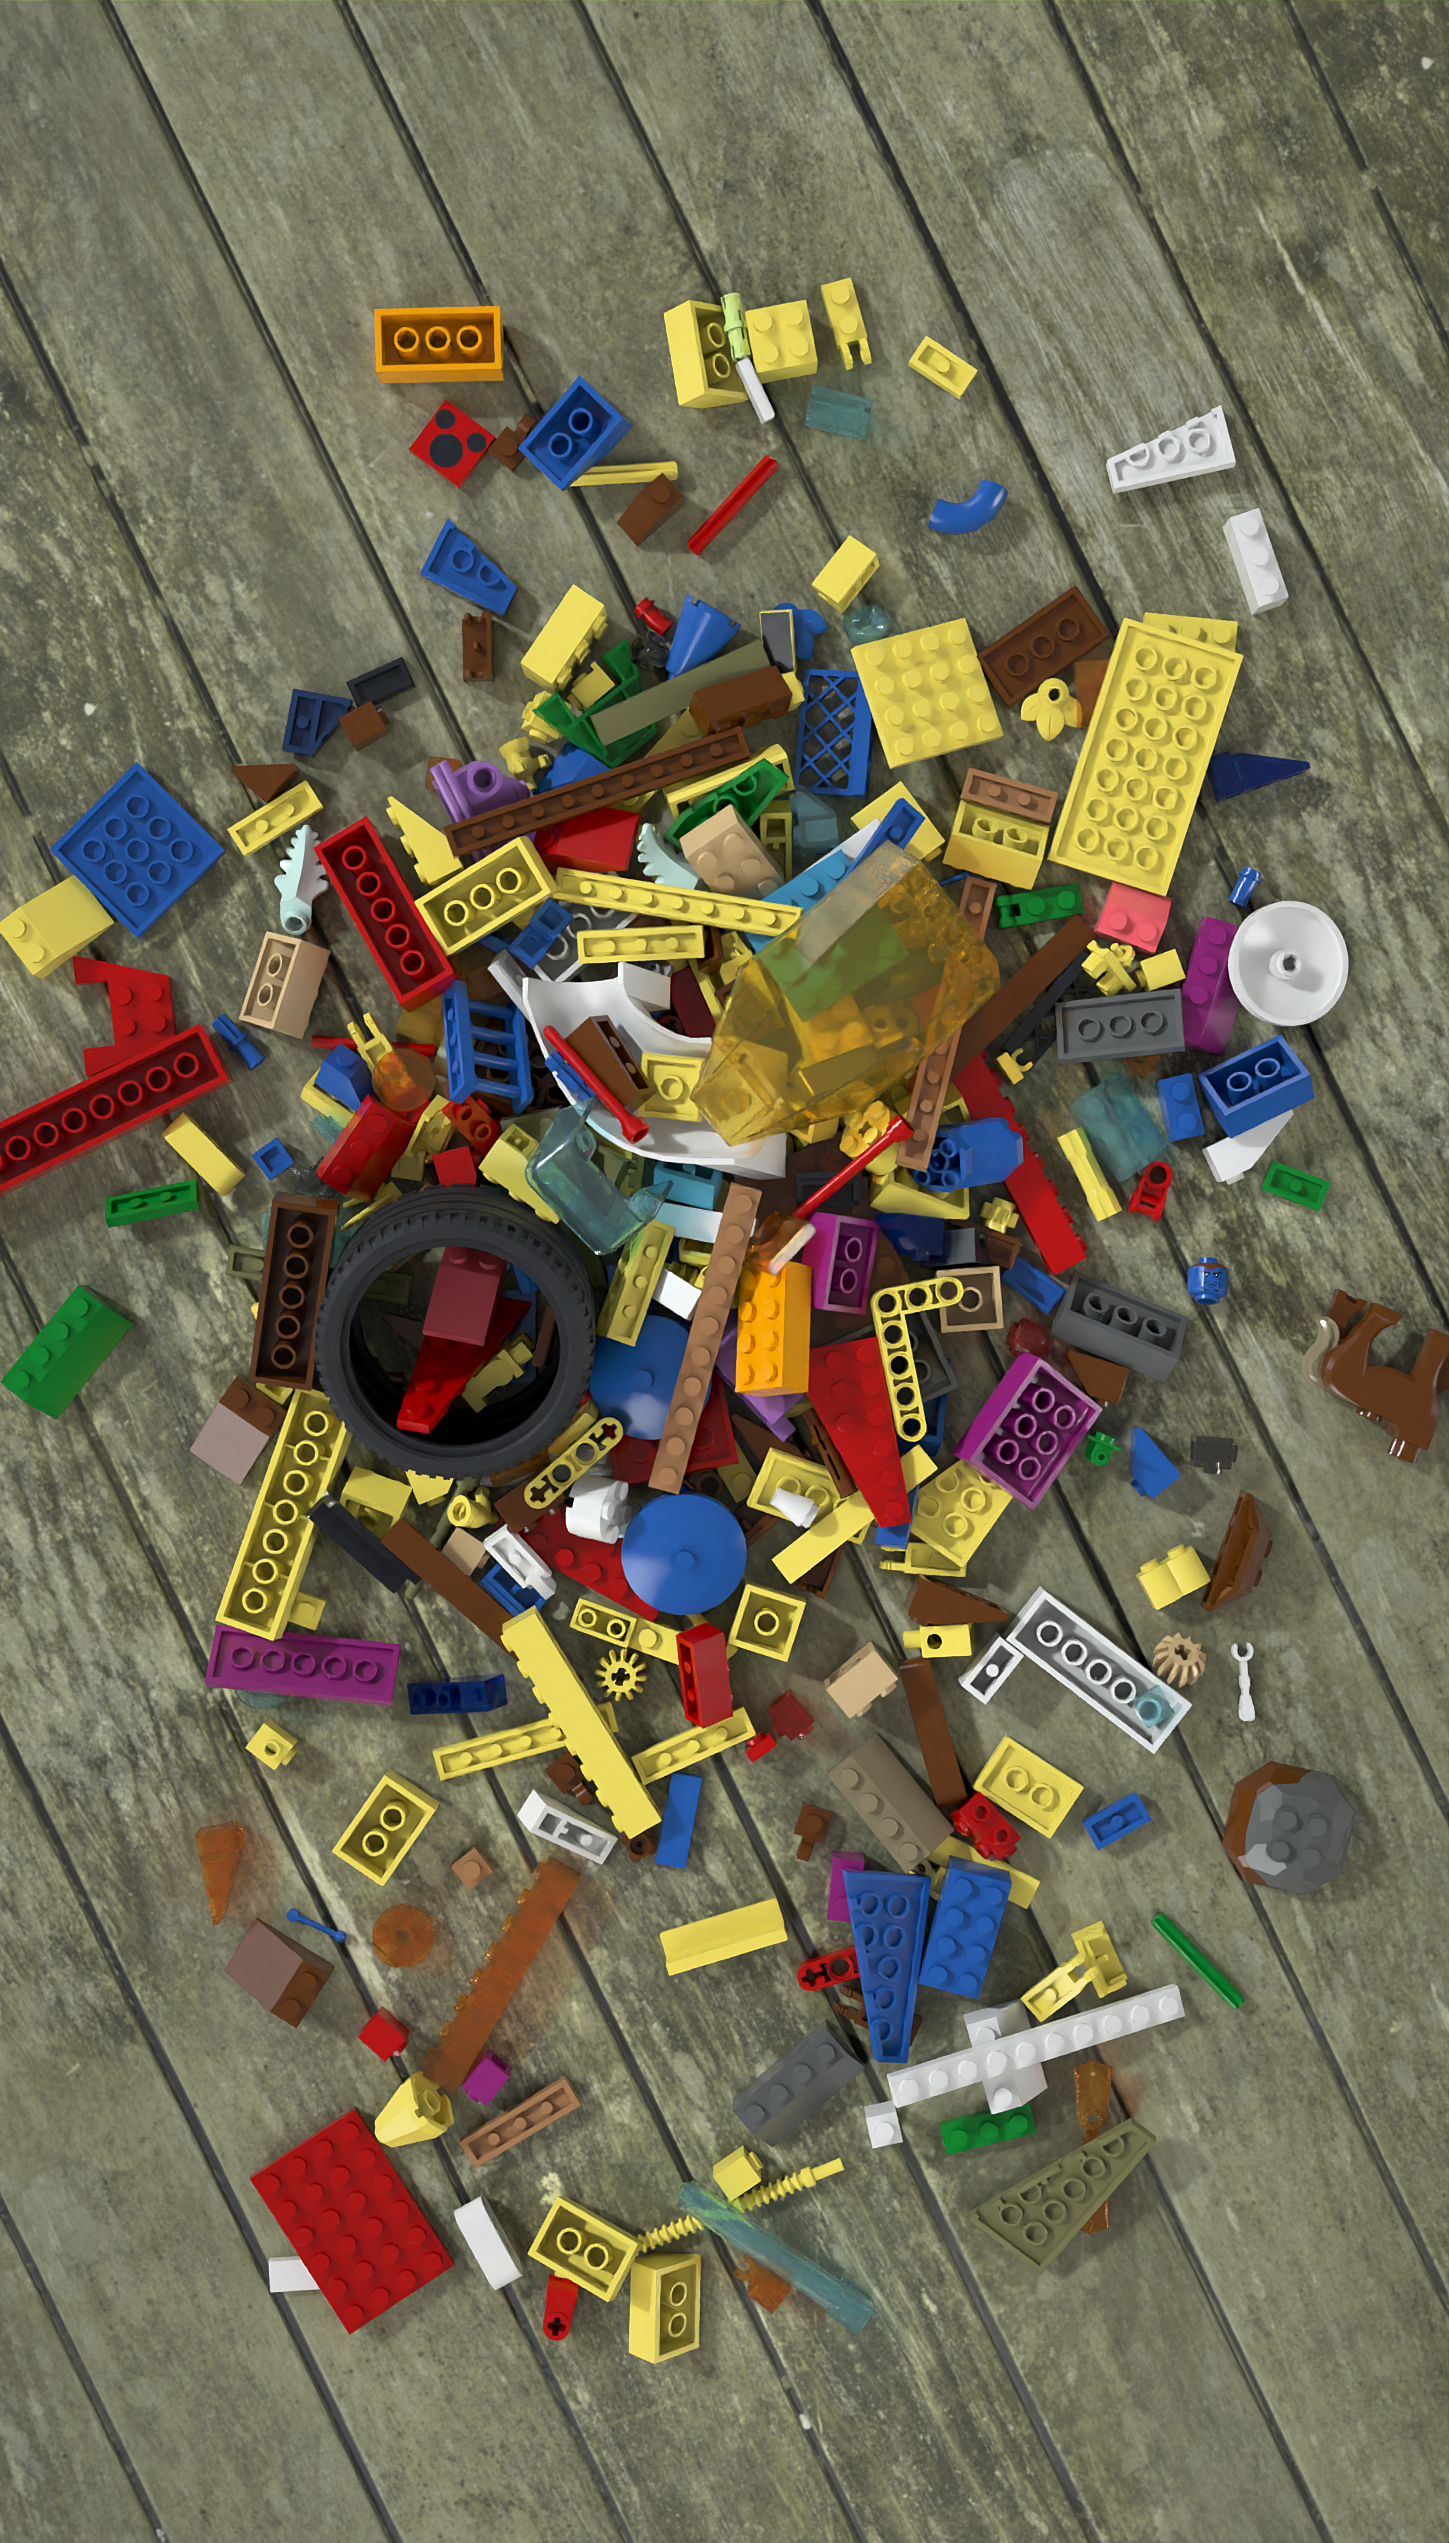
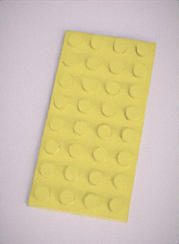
M1128 618L1123 619L1046 860L1166 897L1244 655Z

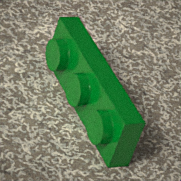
M194 1179L105 1198V1221L108 1227L111 1228L200 1209V1190L197 1180Z
M1029 2101L1023 2106L996 2114H991L990 2109L939 2122L947 2156L1037 2133Z

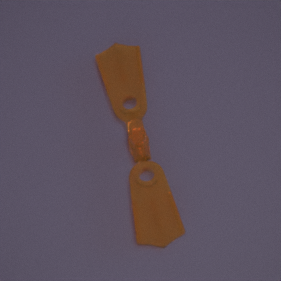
M1094 2059L1073 2067L1078 2120L1080 2125L1087 2129L1082 2139L1083 2145L1099 2136V2131L1094 2130L1100 2129L1106 2122L1113 2068ZM1095 2114L1098 2116V2119L1090 2122L1087 2120V2117ZM1107 2199L1080 2229L1081 2231L1092 2235L1098 2231L1110 2228Z

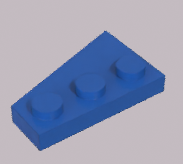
M447 518L420 572L421 576L504 618L518 592L517 587Z

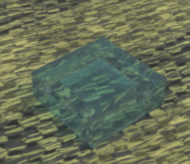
M1158 1684L1131 1699L1147 1728L1175 1714Z

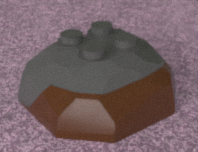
M1270 1761L1234 1785L1221 1844L1245 1882L1306 1896L1343 1873L1356 1811L1332 1774Z

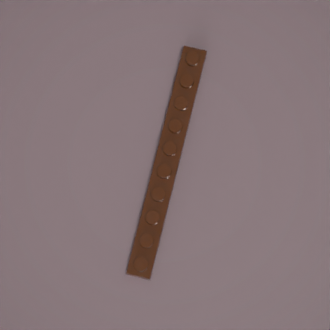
M737 726L443 827V831L453 858L457 859L750 758L751 753L741 726Z

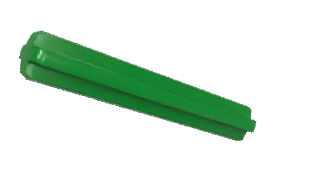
M1159 1912L1152 1918V1926L1233 2010L1238 2009L1244 2003L1245 1998L1163 1912Z

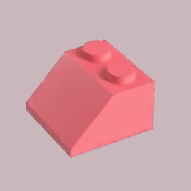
M1112 881L1093 932L1097 937L1112 943H1118L1119 945L1129 944L1135 952L1150 957L1156 952L1167 923L1173 898L1163 897Z

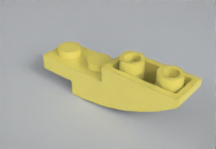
M579 1598L569 1626L570 1628L679 1665L676 1634L682 1631L656 1620L651 1622L636 1613L589 1599Z

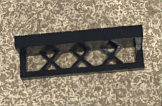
M1083 950L1069 964L1000 1048L1004 1053L1007 1052L1011 1056L1023 1041H1035L1036 1054L1029 1061L1033 1065L1027 1072L1033 1068L1057 1039L1055 1003L1062 994L1074 993V1000H1079L1078 993L1086 992L1080 1000L1090 999L1098 989L1096 983L1106 975L1102 973L1091 987L1078 989L1077 976L1084 969L1081 965L1089 957ZM1073 982V989L1066 990ZM1053 1006L1054 1013H1047ZM1046 1017H1054L1055 1031L1051 1035L1038 1036L1037 1024L1040 1020ZM1033 1030L1034 1037H1027ZM1047 1039L1046 1042L1041 1046V1048H1039V1040ZM1019 1055L1016 1057V1062L1020 1066H1025L1029 1063Z
M328 1492L305 1514L393 1594L407 1579L415 1586L422 1580L418 1574L383 1545L371 1530Z

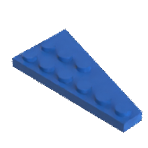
M842 1869L874 2059L884 2063H907L932 1877L926 1874Z

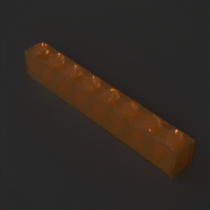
M551 1855L548 1856L545 1863L542 1861L538 1862L531 1874V1877L535 1879L530 1889L524 1887L515 1904L519 1905V1908L514 1916L508 1914L500 1927V1931L504 1932L499 1942L493 1940L484 1955L488 1961L483 1969L477 1967L470 1978L469 1984L473 1985L468 1995L462 1993L453 2008L457 2014L453 2021H445L438 2033V2037L441 2038L437 2048L431 2046L422 2061L426 2065L422 2076L453 2094L456 2093L580 1881V1872Z

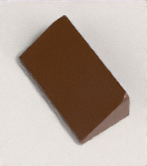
M704 925L706 956L704 958H696L699 972L713 976L718 972L725 958L719 928Z

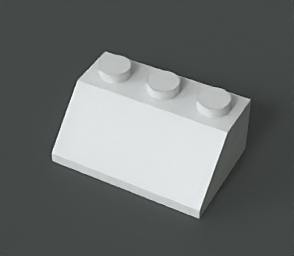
M1021 1999L963 2014L972 2047L1031 2029L1025 2006ZM1041 2062L982 2081L991 2114L1023 2106L1048 2088Z

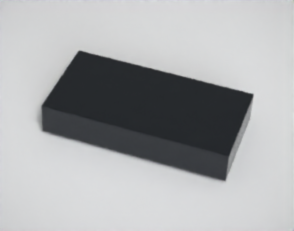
M403 657L346 682L357 708L369 701L375 706L416 687Z

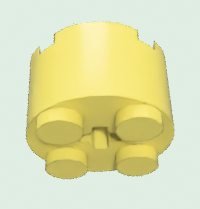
M881 1101L867 1104L860 1110H851L845 1118L846 1127L842 1135L840 1150L854 1160L887 1132L888 1122L897 1114ZM894 1142L864 1168L874 1175H884L894 1170L898 1166L895 1164L900 1142Z

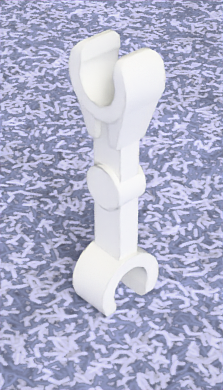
M1247 1642L1246 1655L1239 1656L1237 1653L1238 1645L1234 1643L1231 1647V1653L1235 1659L1239 1660L1240 1668L1239 1686L1241 1688L1238 1709L1239 1718L1243 1721H1253L1255 1719V1711L1251 1695H1249L1250 1677L1248 1675L1247 1661L1251 1659L1254 1651L1252 1645Z

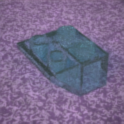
M795 785L794 794L789 795L788 800L792 818H796L797 826H792L793 849H799L800 857L828 854L839 846L836 812L804 786Z

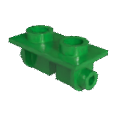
M1096 1430L1093 1436L1087 1433L1085 1435L1090 1438L1085 1449V1457L1097 1466L1106 1465L1114 1449L1122 1450V1448L1114 1445L1117 1439Z

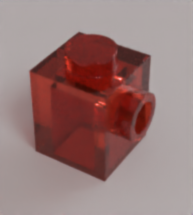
M791 1688L767 1707V1713L773 1719L770 1725L781 1738L786 1735L790 1741L796 1737L800 1740L812 1731L813 1726L811 1724L815 1722L814 1716Z

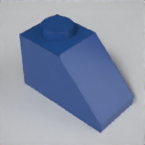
M342 1043L323 1061L314 1081L355 1112L367 1094H370L379 1101L382 1099L380 1090L367 1066V1062Z
M1138 1426L1134 1427L1131 1435L1128 1471L1134 1480L1130 1484L1141 1497L1147 1494L1148 1497L1154 1499L1179 1478L1181 1474L1144 1430Z

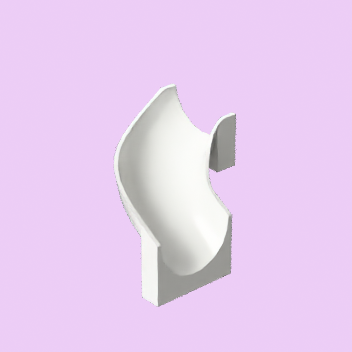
M626 962L618 963V977L603 981L555 982L529 977L523 978L522 1000L545 1059L557 1051L544 1036L543 1030L546 1026H553L565 1039L588 1017L602 1015L609 1016L640 1068L643 1052L707 1058L702 1121L691 1122L638 1116L637 1109L631 1115L642 1117L650 1126V1131L641 1141L635 1144H630L622 1135L623 1130L621 1129L620 1121L605 1109L603 1102L598 1096L591 1104L583 1105L577 1098L579 1095L577 1093L573 1094L556 1077L558 1074L556 1071L552 1072L571 1105L599 1134L623 1149L652 1159L697 1164L756 1180L785 1178L786 1053L739 1038H689L662 1027L651 1017L649 1012L670 1009V977Z

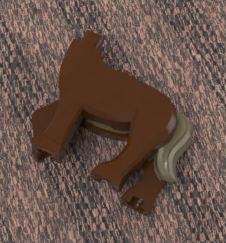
M1335 1289L1325 1316L1315 1318L1318 1326V1336L1315 1343L1309 1348L1302 1359L1301 1372L1303 1377L1310 1385L1321 1388L1333 1397L1357 1407L1356 1414L1372 1421H1382L1385 1424L1386 1434L1394 1437L1387 1453L1414 1464L1420 1449L1428 1450L1439 1416L1437 1395L1449 1389V1336L1435 1329L1428 1328L1419 1356L1409 1375L1387 1366L1368 1364L1370 1347L1374 1338L1383 1329L1397 1324L1404 1315L1378 1303L1371 1302L1366 1315L1348 1334L1347 1323L1355 1313L1361 1311L1367 1301L1350 1296L1347 1292L1340 1289Z

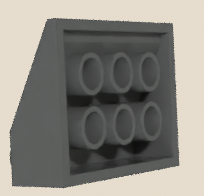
M921 1302L914 1304V1306L920 1305ZM920 1311L905 1314L923 1404L958 1388L959 1385L926 1312ZM874 1323L823 1346L876 1337ZM895 1325L887 1327L884 1332V1337L889 1343L896 1342L900 1336V1331ZM902 1356L895 1357L891 1361L892 1371L895 1374L904 1371L906 1367L905 1359ZM908 1387L901 1388L897 1393V1400L900 1404H907L912 1398V1392Z

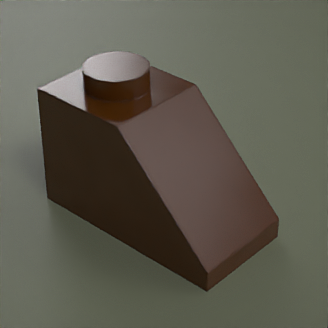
M662 472L636 496L617 521V524L638 547L684 506L683 495Z
M1066 1349L1065 1357L1084 1393L1093 1396L1092 1400L1096 1404L1109 1407L1110 1402L1119 1404L1129 1368Z

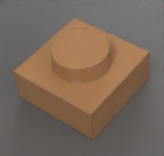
M476 1845L450 1865L468 1890L472 1889L494 1871L492 1865Z

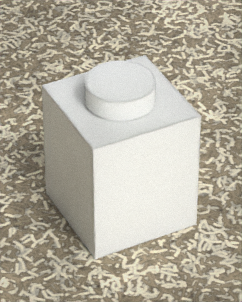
M893 2100L864 2106L872 2149L903 2142Z

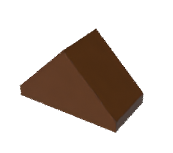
M294 763L232 766V772L266 804L281 796L299 776V768Z

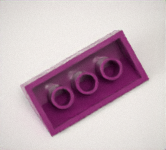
M1206 916L1199 922L1184 970L1186 978L1181 980L1179 986L1182 996L1184 1037L1186 1046L1222 1057L1240 1003L1233 990L1228 970L1230 948L1239 927Z

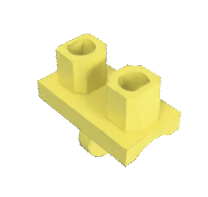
M1094 940L1087 945L1092 954L1081 966L1095 979L1106 971L1107 974L1096 983L1102 993L1109 997L1114 996L1122 988L1131 992L1136 987V984L1124 970V968L1126 970L1132 968V960L1135 956V951L1129 944L1119 945L1114 943L1110 947L1111 951L1107 948L1101 949Z

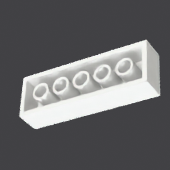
M1039 1586L1002 1634L1013 1646L1153 1754H1155L1192 1706L1185 1697L1041 1586Z

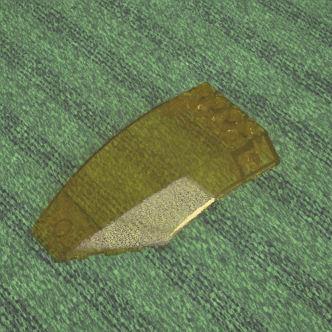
M886 840L798 920L749 960L738 966L735 974L737 976L730 996L726 998L723 1015L717 1022L711 1038L710 1050L705 1062L701 1065L698 1082L694 1084L689 1099L729 1147L857 1113L924 1061L1001 989L997 959L922 861Z

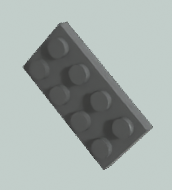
M1180 988L1055 1003L1058 1060L1060 1065L1185 1051Z

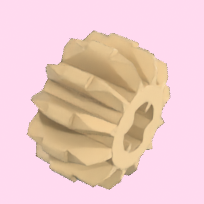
M1179 1632L1173 1638L1167 1635L1153 1651L1154 1659L1152 1666L1158 1669L1157 1677L1165 1676L1167 1678V1685L1175 1681L1180 1688L1186 1683L1189 1685L1195 1683L1205 1670L1206 1654L1200 1652L1201 1644H1193L1191 1636L1183 1639Z

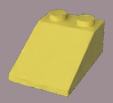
M73 875L20 906L0 922V933L32 975L43 979L114 925L115 921L96 896Z
M898 1165L894 1170L884 1175H874L869 1172V1206L896 1217L966 1220L970 1216L969 1187L956 1189L951 1193L928 1191L925 1186L918 1185L914 1180L911 1168Z

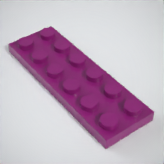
M217 1624L205 1684L208 1687L392 1706L401 1644L284 1632L282 1638L272 1641L233 1626Z

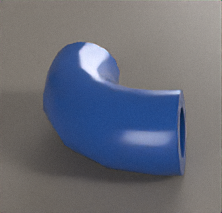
M981 480L976 492L967 501L953 503L939 498L931 515L928 529L952 535L977 531L995 518L1006 501L1008 490L996 482Z

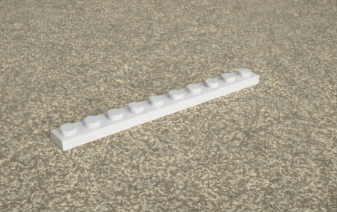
M1170 1984L887 2074L893 2103L897 2108L1183 2017L1185 2013L1179 1988L1175 1984Z

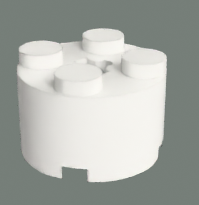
M581 1475L575 1481L569 1497L574 1498L572 1508L567 1507L566 1509L568 1531L580 1537L614 1544L623 1523L627 1524L631 1518L632 1508L630 1505H627L628 1483L596 1475Z

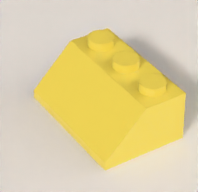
M688 300L665 312L664 319L679 406L703 409L748 400L746 389L735 368L738 362L732 361L730 341L728 335L724 332L726 322L723 306Z
M961 800L942 863L956 869L980 874L985 878L1006 882L1014 887L1032 890L1042 863L1050 826Z
M652 2253L634 2260L631 2266L629 2353L656 2364L699 2347L701 2255Z

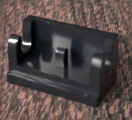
M840 1171L795 1173L796 1208ZM859 1172L818 1207L859 1206Z
M978 1228L919 1234L921 1268L944 1270L990 1265L986 1233L979 1234Z

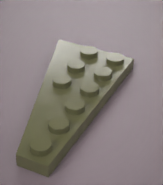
M1129 2118L968 2212L967 2219L1038 2273L1042 2274L1156 2143V2136L1133 2118Z

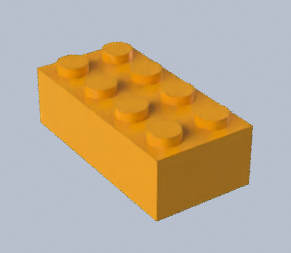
M500 306L374 309L376 373L381 384L504 381L503 317Z
M784 1260L741 1267L739 1276L735 1392L758 1397L808 1392L811 1266Z

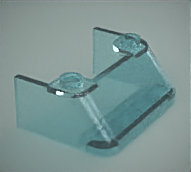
M592 1097L560 1109L525 1168V1178L528 1185L595 1254L602 1256L615 1252L655 1219L674 1183L671 1180H667L637 1190L630 1200L626 1198L590 1160L596 1149V1141L593 1133L584 1123L597 1103Z

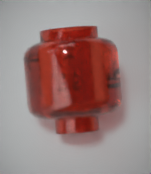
M1021 1318L1019 1322L1013 1321L1005 1344L1009 1345L1010 1354L1016 1357L1024 1353L1041 1357V1355L1047 1357L1052 1347L1053 1339L1048 1338V1326L1028 1318Z

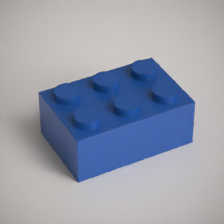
M1281 1034L1197 1075L1202 1099L1230 1139L1315 1098L1310 1073Z

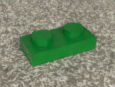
M1272 1160L1269 1163L1260 1190L1318 1212L1322 1207L1331 1182Z

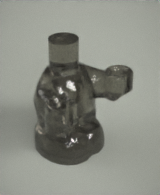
M322 1156L316 1165L309 1167L303 1165L299 1160L293 1164L290 1170L299 1176L298 1186L293 1191L294 1194H310L313 1197L332 1199L338 1190L320 1180L316 1171L325 1157Z

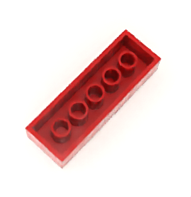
M367 816L313 848L397 1001L408 1013L413 1012L443 994L454 980L462 981L450 957H446L414 903L417 898L380 832Z

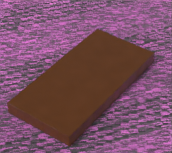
M1075 585L978 653L976 657L980 662L983 674L1006 707L1010 709L1037 690L1045 680L1060 674L1108 640L1111 635Z

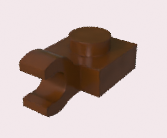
M526 413L514 432L506 426L488 449V453L514 473L526 457L518 447L538 425L536 424L537 421Z
M567 1750L545 1768L544 1771L563 1794L572 1789L579 1802L585 1806L594 1799L595 1795L582 1780L585 1776L580 1768L581 1763L575 1755L572 1756L569 1750Z
M805 1802L802 1803L794 1828V1834L802 1836L796 1852L797 1859L809 1862L814 1840L824 1843L833 1814L832 1811Z

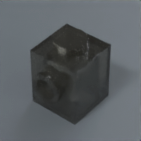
M1191 1434L1189 1465L1203 1467V1473L1221 1475L1222 1469L1231 1470L1232 1463H1236L1238 1455L1237 1444H1233V1438L1226 1436Z

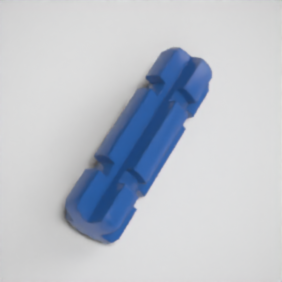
M558 1051L552 1053L546 1059L545 1065L552 1072L556 1071L558 1073L556 1077L573 1094L577 1093L579 1095L577 1098L583 1105L591 1104L597 1095L585 1084V1081L571 1065L564 1062V1057Z

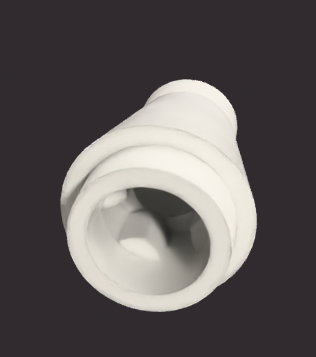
M780 1487L775 1491L770 1501V1504L779 1509L798 1527L802 1525L807 1528L819 1509V1506L813 1503V1499L785 1491Z

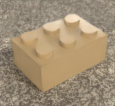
M732 804L679 839L685 858L713 893L760 901L787 884L781 867Z

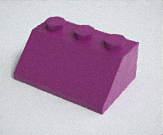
M814 1211L809 1214L802 1264L812 1267L811 1308L865 1315L880 1222Z

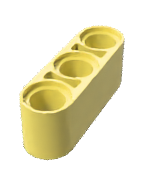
M184 1111L161 1133L165 1140L223 1197L246 1176L243 1169Z

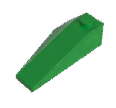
M763 758L683 810L664 834V838L683 851L679 839L730 804L734 806L747 825L751 827L788 781L789 776Z

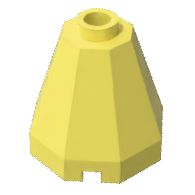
M419 2070L399 2087L375 2120V2134L381 2143L393 2148L433 2139L444 2133L454 2123L451 2102L446 2094L440 2096L436 2089L441 2087L436 2079Z

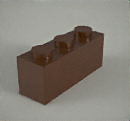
M775 665L693 692L689 712L705 738L737 726L750 728L758 722L782 717L788 712L793 693Z
M608 1015L588 1017L565 1038L567 1043L630 1114H633L656 1094ZM603 1103L605 1109H606L609 1113H611V1115H612L613 1117H615V1116L613 1115V1113H612V1112L606 1107V1105Z

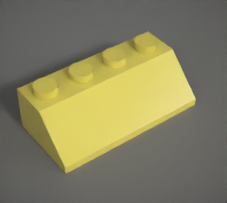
M779 744L764 746L752 753L748 759L662 788L673 820L675 821L683 810L763 758L789 776L788 781L776 796L793 790L794 784L785 751Z

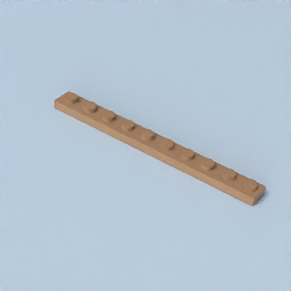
M967 876L964 882L906 1120L913 1127L915 1134L905 1142L903 1140L900 1141L895 1160L897 1165L926 1172L997 886L995 883Z
M732 1182L730 1184L650 1475L649 1487L679 1494L762 1190Z

